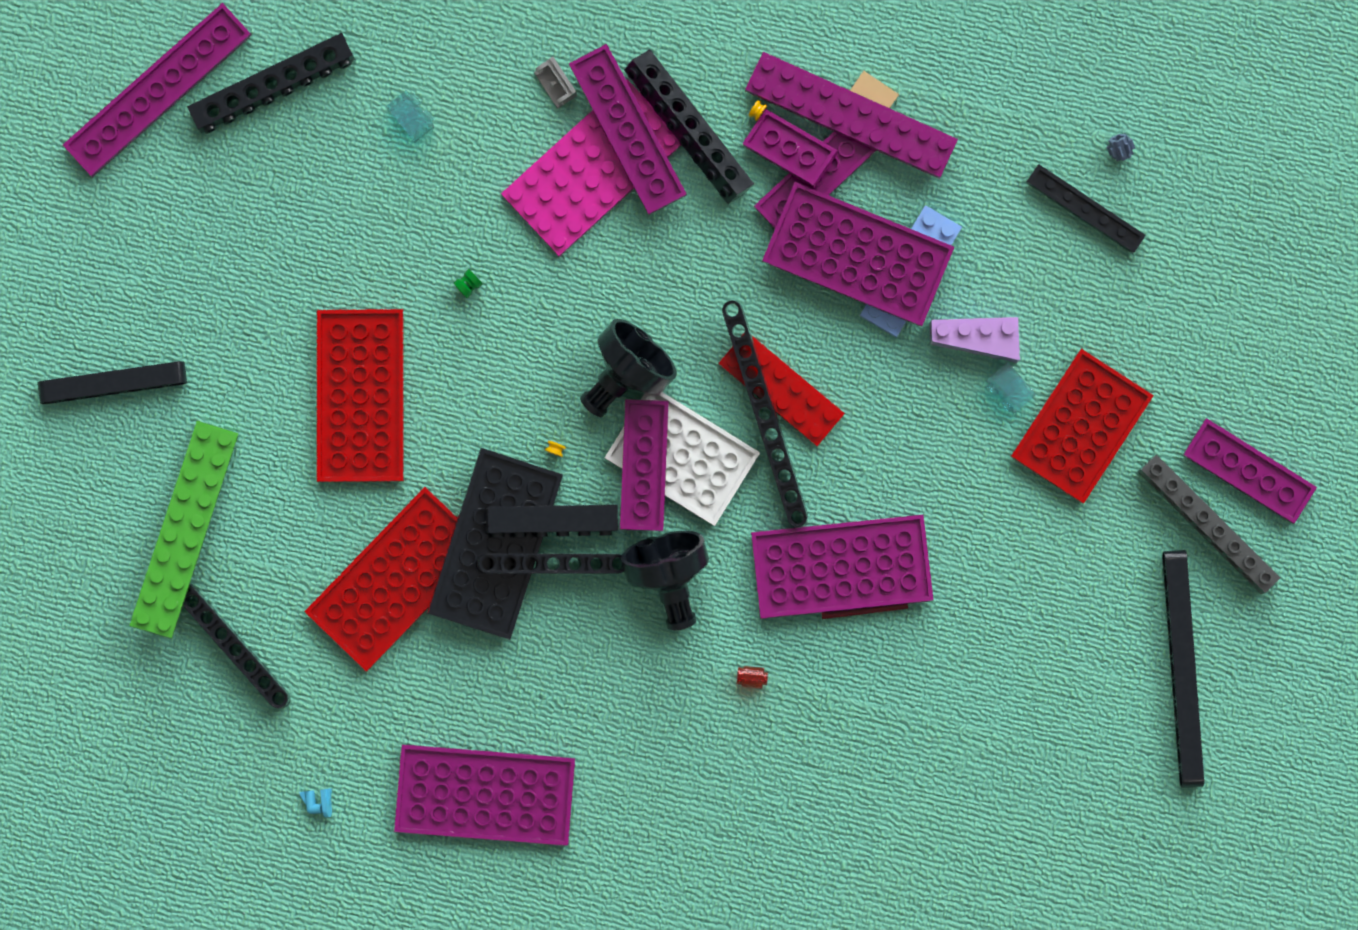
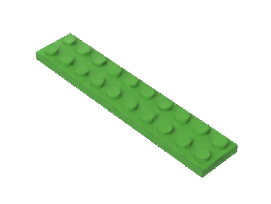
M200 421L196 422L129 624L130 627L172 639L237 442L238 433Z

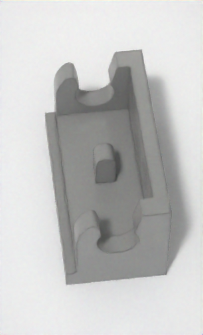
M554 57L549 58V60L536 68L534 74L557 109L577 96L576 90Z

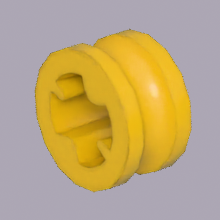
M758 100L748 116L750 118L754 117L757 122L765 109H767V105H761V101Z
M548 440L549 446L545 448V451L563 457L562 451L566 447Z

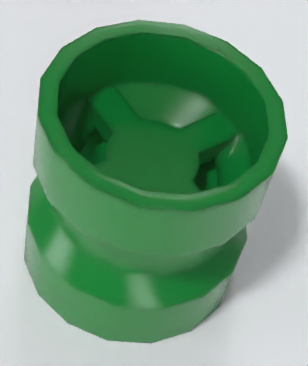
M470 269L464 272V276L461 279L453 282L466 298L472 295L474 289H478L483 285Z

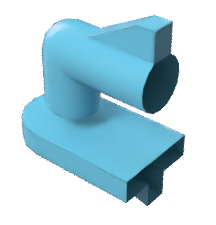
M332 788L320 790V804H316L315 790L300 792V796L306 804L309 814L323 813L325 818L331 817Z

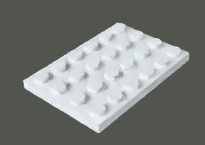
M662 392L659 395L645 393L641 400L669 401L665 496L715 526L760 452ZM624 427L605 456V459L621 469L623 466Z

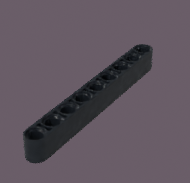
M190 582L183 607L274 708H285L288 706L291 700L289 692ZM195 595L198 597L199 603L196 607L192 608L189 605V599ZM206 612H211L213 615V620L209 624H206L203 620V615ZM220 628L227 630V637L224 640H220L217 636ZM235 644H239L242 648L241 654L238 656H234L232 653V647ZM249 660H253L256 663V669L253 672H249L246 669V663ZM264 676H267L271 682L270 686L266 689L260 685V680ZM279 692L285 696V701L281 705H278L274 699L275 695Z

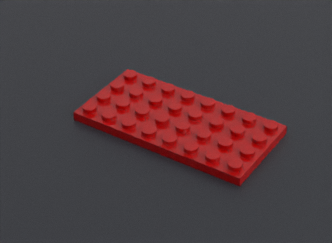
M403 309L317 310V482H404Z
M424 487L304 612L368 672L429 608L457 517Z

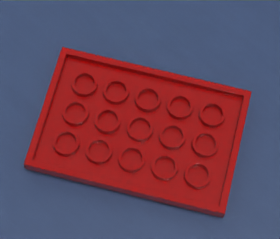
M1081 348L1010 457L1084 504L1154 395Z

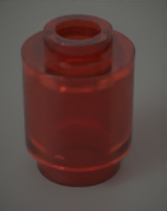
M745 665L744 668L738 667L736 684L755 689H762L763 685H767L768 672H764V667Z

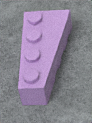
M1018 317L931 320L930 344L1018 363L1020 361Z

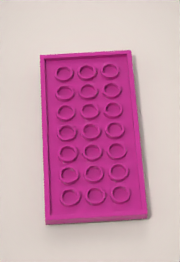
M626 79L668 158L681 146L680 142L667 128L664 121L654 111L647 99ZM592 110L506 188L501 195L560 257L624 199L634 187Z

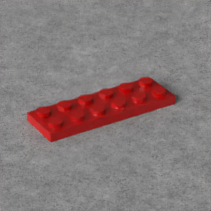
M752 336L776 413L817 447L845 413ZM747 345L742 346L740 349L741 356L748 358L751 355V348ZM732 346L718 364L745 386ZM748 367V377L755 378L758 375L756 367ZM756 387L753 390V394L759 399L764 397L763 388Z

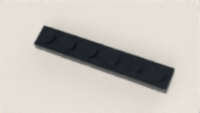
M1040 164L1037 165L1026 182L1132 254L1135 253L1146 236Z

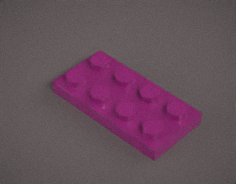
M765 109L742 143L743 147L813 188L816 187L838 154V151L767 109Z

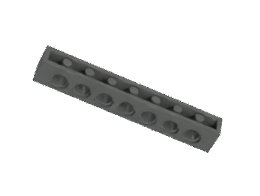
M1157 454L1152 456L1137 471L1260 594L1266 593L1280 579Z

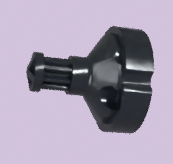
M614 319L598 336L597 340L606 369L598 377L599 381L592 389L581 395L580 400L589 412L601 418L607 413L609 405L617 397L620 398L628 389L653 395L661 394L676 378L677 371L671 358L662 347L652 340L651 336L626 320Z
M693 531L667 532L658 537L652 536L643 539L623 552L621 561L627 582L634 586L658 591L660 601L665 606L667 614L666 624L669 630L686 629L697 622L696 615L691 610L688 598L690 592L687 583L705 568L709 562L704 537L700 533Z

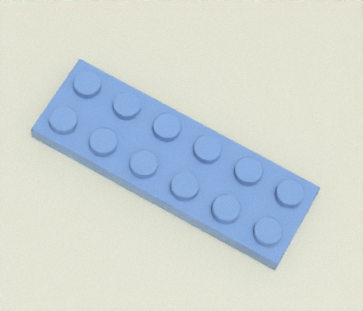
M925 205L911 229L952 245L962 226ZM868 305L864 307L860 314V317L896 338L906 323L903 319Z

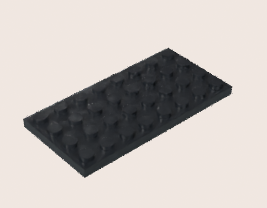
M480 448L427 614L511 640L531 574L482 573L477 568V559L483 554H538L543 537H535V533H526V537H513V533H505V537L491 538V533H486L485 507L553 506L563 474ZM488 557L484 558L482 567L485 570L491 569L493 566L492 560ZM508 557L504 560V567L507 570H511L515 563L512 558ZM530 557L526 560L525 565L527 569L533 570L535 559Z

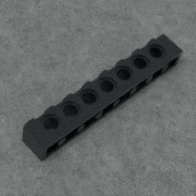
M340 33L187 106L200 133H211L217 129L216 126L222 123H232L241 114L248 115L262 104L267 106L275 101L274 98L281 95L283 97L288 96L294 92L295 88L300 86L307 87L318 77L326 78L333 73V70L339 67L341 69L349 67L355 58L343 33ZM334 53L336 57L333 61H325L327 54ZM310 62H315L316 68L312 71H307L306 65ZM289 72H297L294 80H287L286 77ZM270 81H277L278 84L275 89L270 90L267 88ZM251 90H258L256 98H248V93ZM232 99L239 100V104L235 108L229 107V102ZM213 108L219 109V114L216 117L209 116Z
M649 49L632 59L624 69L629 79L637 86L654 111L664 121L667 128L692 157L694 163L699 166L706 178L716 188L719 195L727 204L744 195L754 185L753 181L653 52Z

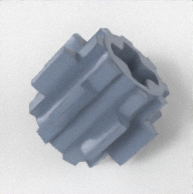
M1126 133L1117 134L1108 140V153L1116 161H1124L1134 154L1132 150L1135 149L1133 139H1130Z

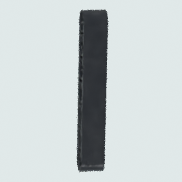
M178 361L37 382L40 404H53L187 384L185 362Z
M483 554L477 559L476 563L477 568L482 573L619 574L624 572L623 565L619 570H615L612 567L613 559L619 558L621 560V554ZM486 557L490 558L493 562V566L489 570H485L482 567V561ZM508 557L512 558L515 563L511 570H507L504 567V560ZM530 557L536 561V567L533 570L527 569L525 565L526 560ZM573 557L579 561V567L576 570H572L569 567V561ZM550 558L557 560L558 565L554 570L549 569L547 566V561ZM593 558L600 560L601 565L597 570L592 569L590 565Z

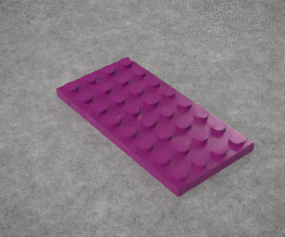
M794 182L762 262L922 327L954 246Z
M924 514L751 532L760 619L934 600Z
M402 744L394 832L568 846L576 758Z

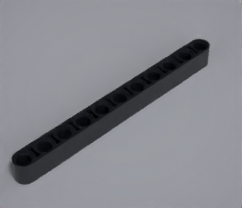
M727 301L722 307L723 317L785 513L792 526L801 527L808 520V512L744 309L738 301ZM731 304H735L738 307V313L733 317L727 313V308ZM736 325L744 327L745 333L743 336L737 337L734 334V327ZM744 345L751 348V355L748 358L740 354V349ZM754 366L757 368L758 375L755 378L748 377V367ZM756 387L763 388L765 393L763 398L757 399L754 397L753 390ZM763 407L771 411V417L767 420L762 419L760 416V410ZM769 428L777 431L778 436L775 440L767 438L766 432ZM775 449H781L784 452L783 460L777 461L773 458V451ZM785 469L790 472L791 478L789 481H782L780 479L779 473L781 470ZM789 490L795 491L797 500L794 502L788 501L786 499V492ZM793 512H802L804 515L803 521L795 522L792 518Z
M1186 550L1163 551L1162 561L1179 781L1181 788L1203 787L1204 768Z

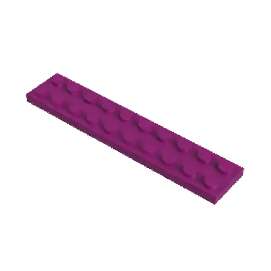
M222 2L70 137L63 146L87 173L94 177L252 36L251 33Z
M765 52L762 53L745 88V92L835 131L840 135L938 179L941 178L958 142V139Z

